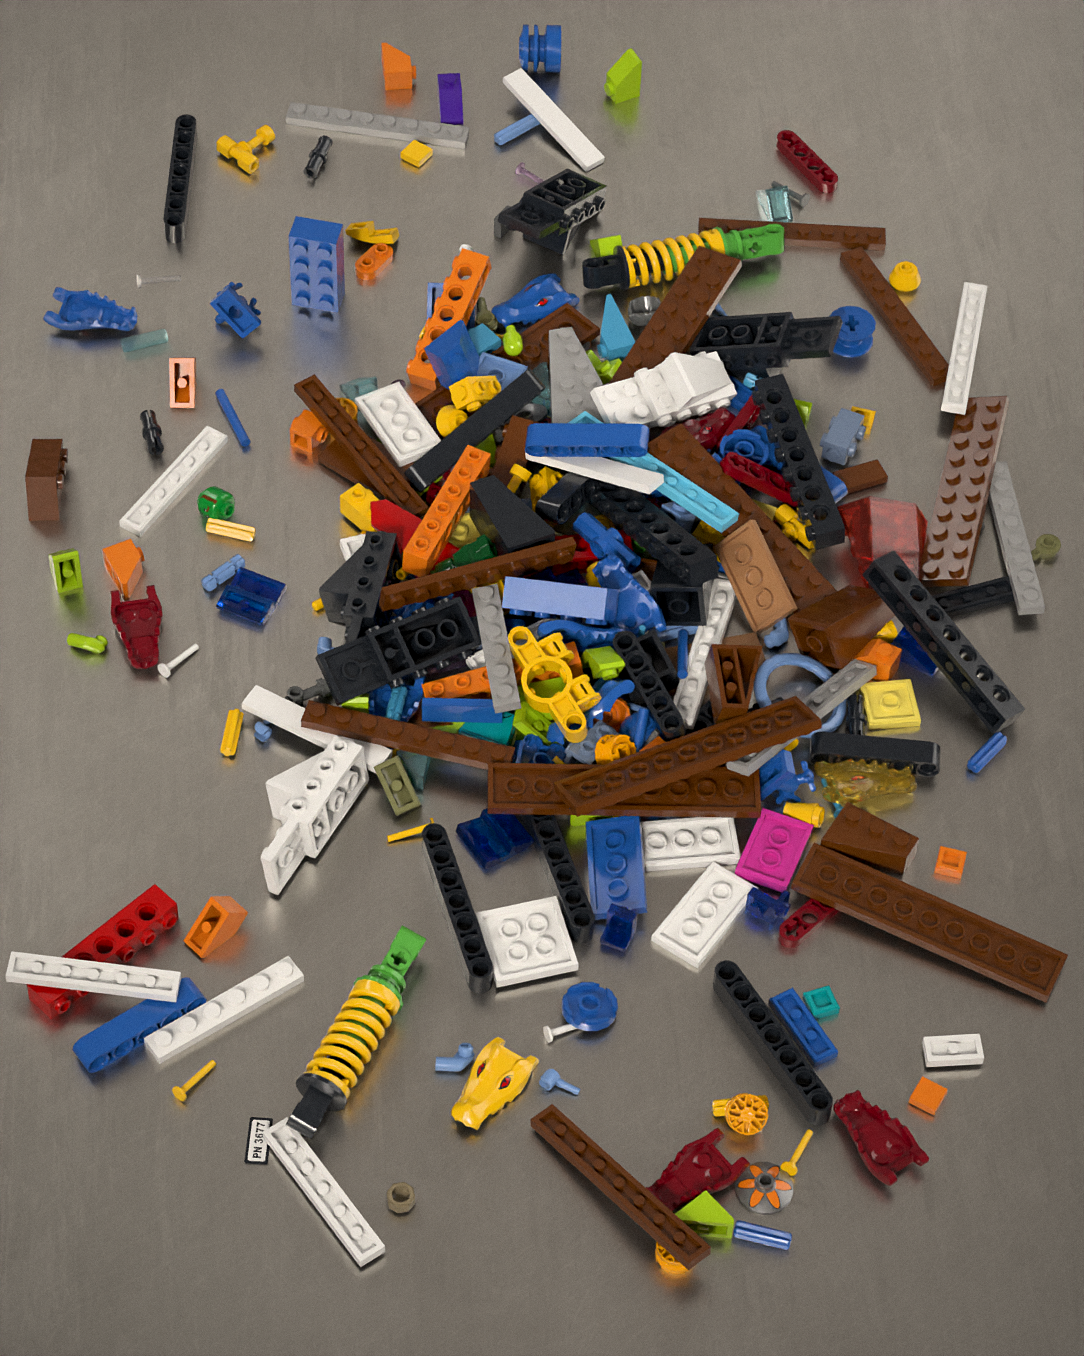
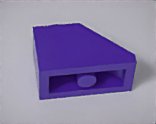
M460 73L437 74L440 123L463 125Z

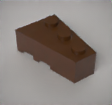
M512 415L509 424L506 423L502 432L504 440L502 445H498L494 456L496 463L494 468L490 467L487 477L494 475L507 487L513 477L509 472L514 464L520 465L528 471L531 465H535L534 461L526 459L525 443L527 427L539 422ZM521 481L515 495L518 498L521 497L526 482Z
M32 439L25 475L29 521H59L61 494L64 488V476H66V463H68V449L63 448V439Z
M711 644L704 664L714 724L747 713L763 646Z
M847 802L822 837L820 845L864 865H869V867L878 871L903 876L916 857L919 838Z

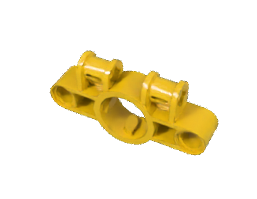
M523 626L513 628L508 634V641L512 655L523 670L521 683L525 700L533 709L542 713H550L569 742H582L586 738L588 731L583 712L598 704L602 698L601 695L595 693L589 683L590 678L588 675L584 674L575 679L572 678L571 670L567 664L574 658V653L568 650L563 643L561 633L551 634L537 642L528 628ZM520 639L527 641L524 645L515 644ZM545 671L559 673L564 684L567 683L561 693L559 691L551 698L538 697L533 688L529 689L532 678L536 675L544 674ZM574 723L581 725L578 730H570L568 728Z

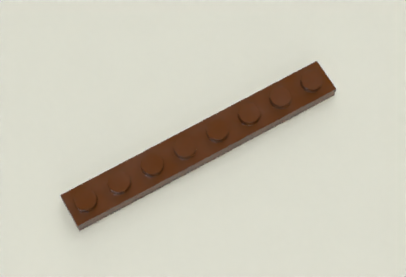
M699 218L698 235L702 231L712 230L715 227L721 228L725 234L729 233L730 230L742 231L763 227L768 224H780L784 227V246L854 249L862 246L864 250L885 251L886 228L716 218Z
M862 246L842 252L840 255L841 262L930 384L935 386L946 382L949 364Z
M315 374L294 384V392L386 500L418 518L427 513L429 507Z
M573 537L385 586L381 588L379 605L382 611L399 609L405 605L416 602L422 603L428 599L447 596L464 589L470 590L479 585L492 584L505 579V576L518 577L524 573L535 570L540 571L549 566L566 564L573 560L577 544Z
M311 700L308 701L301 718V727L485 770H488V763H512L515 755V747Z
M553 1104L530 1119L531 1127L687 1270H690L711 1254V1246Z

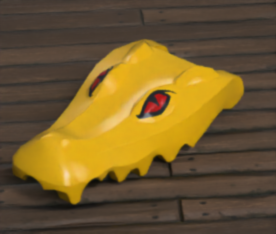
M496 1037L477 1056L462 1094L451 1110V1116L456 1121L464 1123L465 1126L478 1130L489 1114L494 1115L498 1110H502L506 1102L511 1103L517 1095H520L531 1073L539 1063L538 1058L530 1055L525 1059L505 1048V1040Z

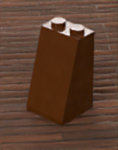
M850 584L791 615L788 618V622L800 654L809 656L823 665L843 669L895 615L874 589Z

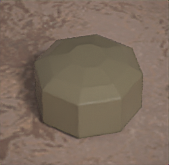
M405 1182L392 1184L386 1192L388 1208L396 1213L409 1212L415 1204L414 1188Z

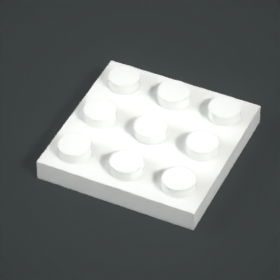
M556 896L476 913V918L493 964V977L497 988L578 970V961Z

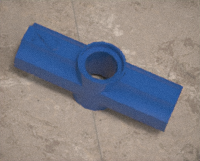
M585 512L580 514L573 523V530L590 544L591 551L598 559L603 560L609 555H616L631 574L640 565L641 558L624 544L622 536L615 528L610 527L607 529L594 516Z

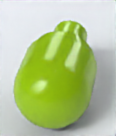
M508 325L503 336L504 350L510 356H517L523 350L522 337L516 331L514 325Z

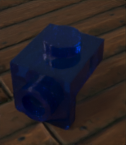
M753 887L747 894L745 909L752 916L761 918L774 925L780 917L783 919L790 910V892L784 890L776 900Z
M612 903L607 911L606 928L600 937V943L625 952L636 932L637 913L628 907Z

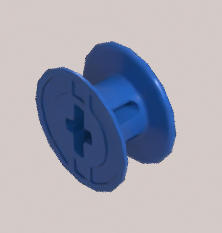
M856 306L840 307L831 313L830 316H840L843 322L833 352L845 357H857L867 353L873 346L872 333L875 331L876 325L874 317L867 310Z

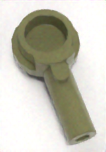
M479 297L476 303L478 313L475 327L483 323L493 332L498 327V320L487 309L485 298Z
M1052 534L1039 536L1036 540V548L1031 551L1033 562L1039 558L1047 559L1054 557L1061 548L1059 538Z

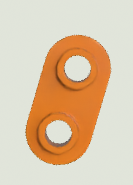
M384 243L373 245L356 261V276L362 280L376 278L392 263V247Z

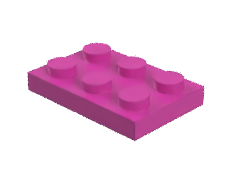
M762 808L761 817L757 819L737 864L735 874L747 881L786 894L811 837L814 825Z

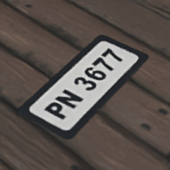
M250 1118L245 1163H268L270 1146L263 1138V1131L272 1126V1118Z

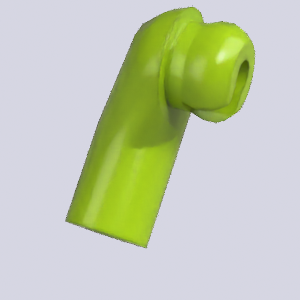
M70 633L67 637L68 645L97 654L105 651V647L108 645L107 639L102 635H97L93 638Z

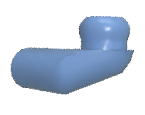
M786 618L774 625L775 629L770 634L764 636V643L768 648L778 647L788 641L789 632Z
M461 1043L458 1047V1052L453 1057H436L435 1071H462L474 1059L473 1046L470 1043Z

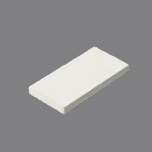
M400 382L355 398L356 406L399 467L419 460L441 441Z
M690 817L641 822L645 872L708 867L712 861L720 866L738 864L741 858L734 818Z
M712 861L652 934L651 941L698 968L755 898L759 888Z

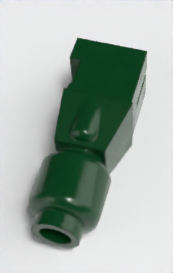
M484 534L478 537L477 541L465 544L453 555V558H448L436 564L434 570L430 573L434 574L498 557L496 544Z

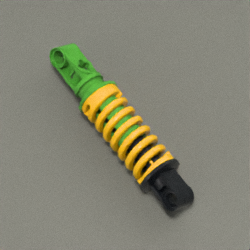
M768 224L763 227L742 231L730 230L729 233L725 234L721 228L715 227L712 230L702 231L699 235L690 233L687 237L679 235L675 240L668 237L663 242L653 240L651 244L648 242H642L639 246L631 244L627 249L626 246L618 245L614 247L613 255L588 258L582 262L583 285L588 289H598L603 286L619 284L621 290L625 291L629 288L640 286V283L644 286L649 283V274L654 283H659L661 281V271L665 280L671 281L673 273L679 277L698 246L740 259L741 262L745 259L781 254L784 252V227L780 224Z
M402 925L381 965H373L368 975L357 977L354 987L348 995V1000L343 1003L341 1012L335 1017L334 1024L329 1027L327 1035L321 1040L320 1047L314 1052L313 1059L307 1064L306 1072L299 1075L296 1080V1087L303 1098L293 1110L286 1123L287 1126L312 1139L324 1118L323 1115L326 1110L341 1111L344 1109L350 1096L349 1088H353L357 1084L356 1076L364 1072L363 1064L370 1061V1052L377 1049V1040H381L384 1037V1029L391 1025V1016L396 1015L403 1007L404 1003L402 1002L401 993L406 987L403 977L412 961H415L427 940L426 938Z

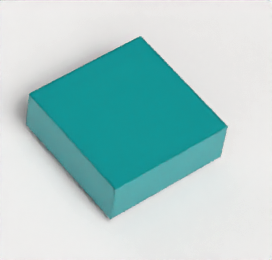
M829 985L803 993L804 1003L816 1020L839 1013L840 1007Z

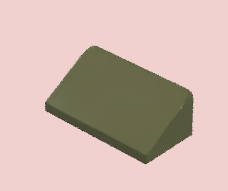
M399 756L374 766L375 772L396 816L422 806Z

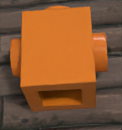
M306 409L303 410L299 417L294 418L290 427V445L311 454L328 436V430L311 411Z

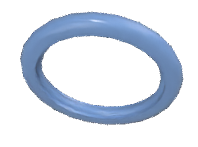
M799 653L774 655L765 660L756 672L754 679L756 701L760 708L772 704L767 695L766 683L773 670L780 666L795 665L805 668L816 674L824 683L834 674L821 662ZM846 699L834 708L831 717L822 723L821 729L799 737L810 739L811 735L816 732L836 731L842 724L846 714Z

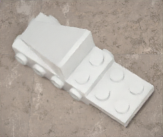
M704 351L695 356L676 352L671 353L661 364H658L653 369L642 368L634 373L633 378L596 387L590 394L604 423L643 424L648 428L656 426L662 427L677 420L683 421L694 415L700 416L721 407L726 408L731 404L730 401L737 395V392L717 352L706 354Z
M334 736L323 752L274 776L265 783L273 818L281 820L282 827L277 830L272 843L261 854V862L269 892L276 895L281 892L305 855L313 858L317 857L368 783L369 776L363 746L355 744L349 739Z

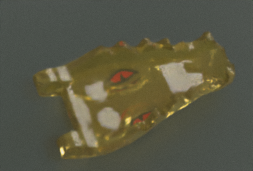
M849 759L835 764H829L824 761L815 764L816 774L825 778L828 785L822 789L823 799L832 803L845 805L849 802L854 804L882 795L894 793L910 794L917 789L915 777L911 774L908 766H905L901 771H896L894 768L888 769L886 763L878 765L877 761L873 760L870 764H866L864 759H860L858 762Z

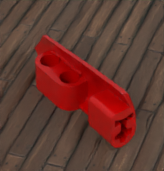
M386 499L370 502L371 526L376 531L397 533L403 552L422 519ZM448 541L435 565L448 558H453V555L461 548Z

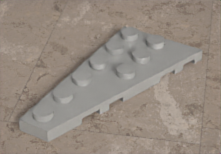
M573 328L549 330L551 423H568L584 411L604 423L590 394L594 388L604 385Z

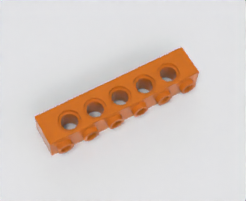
M462 248L459 256H455L452 263V273L450 277L447 276L443 284L444 291L441 297H437L435 301L434 314L432 318L429 317L426 321L423 339L420 338L417 342L416 355L413 360L410 359L408 362L406 373H408L411 384L433 391L440 387V382L431 363H425L428 356L424 348L460 319L464 321L465 326L467 325L492 268L489 256ZM464 276H471V277H470L469 279H467V280H462V279H461V278L464 277ZM456 296L462 297L461 299L456 301L452 300ZM446 317H452L450 321H443Z
M467 445L404 549L403 571L418 577L429 575L470 506V483L488 476L491 453Z
M575 641L566 643L567 649L574 653V658L567 665L571 670L572 678L575 679L584 675ZM513 658L517 686L522 685L521 677L523 670L516 659ZM486 666L421 684L425 698L492 699ZM545 671L544 674L536 675L532 678L530 683L561 676L555 671Z

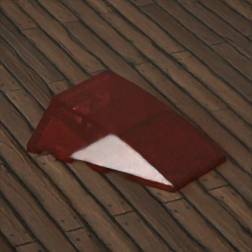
M868 496L837 506L845 526V536H848L852 545L850 551L859 562L858 570L866 588L873 589L862 574L873 560L893 550L918 580L920 579L928 521L916 503Z

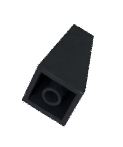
M494 475L480 478L470 483L469 516L481 536L485 534L496 544L499 556L555 541L554 529ZM536 570L518 576V578L536 572Z
M703 544L714 553L713 544ZM658 560L650 588L651 595L662 610L666 626H707L713 579L691 588Z

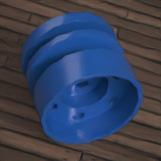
M523 24L519 37V60L525 72H528V62H533V72H537L539 62H544L545 72L560 73L561 25H546L544 35H540L538 25H534V35H529V25Z

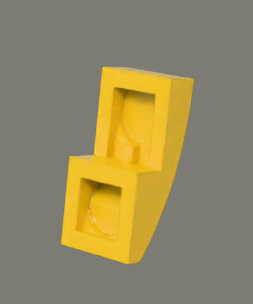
M374 221L351 223L345 230L346 235L352 238L375 244H394L399 237L398 227L375 230Z

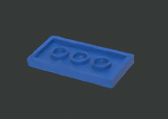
M621 816L586 822L590 905L595 920L647 913L640 816Z

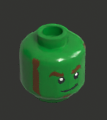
M210 486L198 496V510L206 518L226 521L235 511L233 495L217 486Z

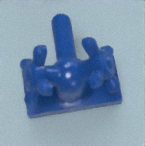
M230 282L229 285L223 288V291L217 292V296L211 300L210 305L219 313L215 317V321L218 324L226 321L243 339L261 324V320L257 317L261 312L254 307L257 303L255 298H252L248 305L246 298L238 295L235 291L243 287L242 283L234 284V282Z
M783 749L759 768L761 801L775 790H778L779 797L776 799V804H781L783 800H792L794 803H800L801 799L794 795V792L803 783H808L811 792H815L814 774L808 768L807 762L801 761L804 772L795 774L792 754Z

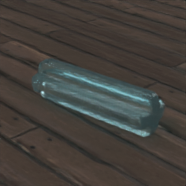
M159 329L122 338L120 340L123 352L127 353L167 343L168 334L165 329Z

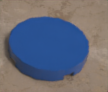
M581 982L572 985L562 998V1015L569 1024L577 1029L599 1031L607 1028L614 1022L618 1011L617 998L610 989L606 987L605 990L599 987L600 984L594 982Z

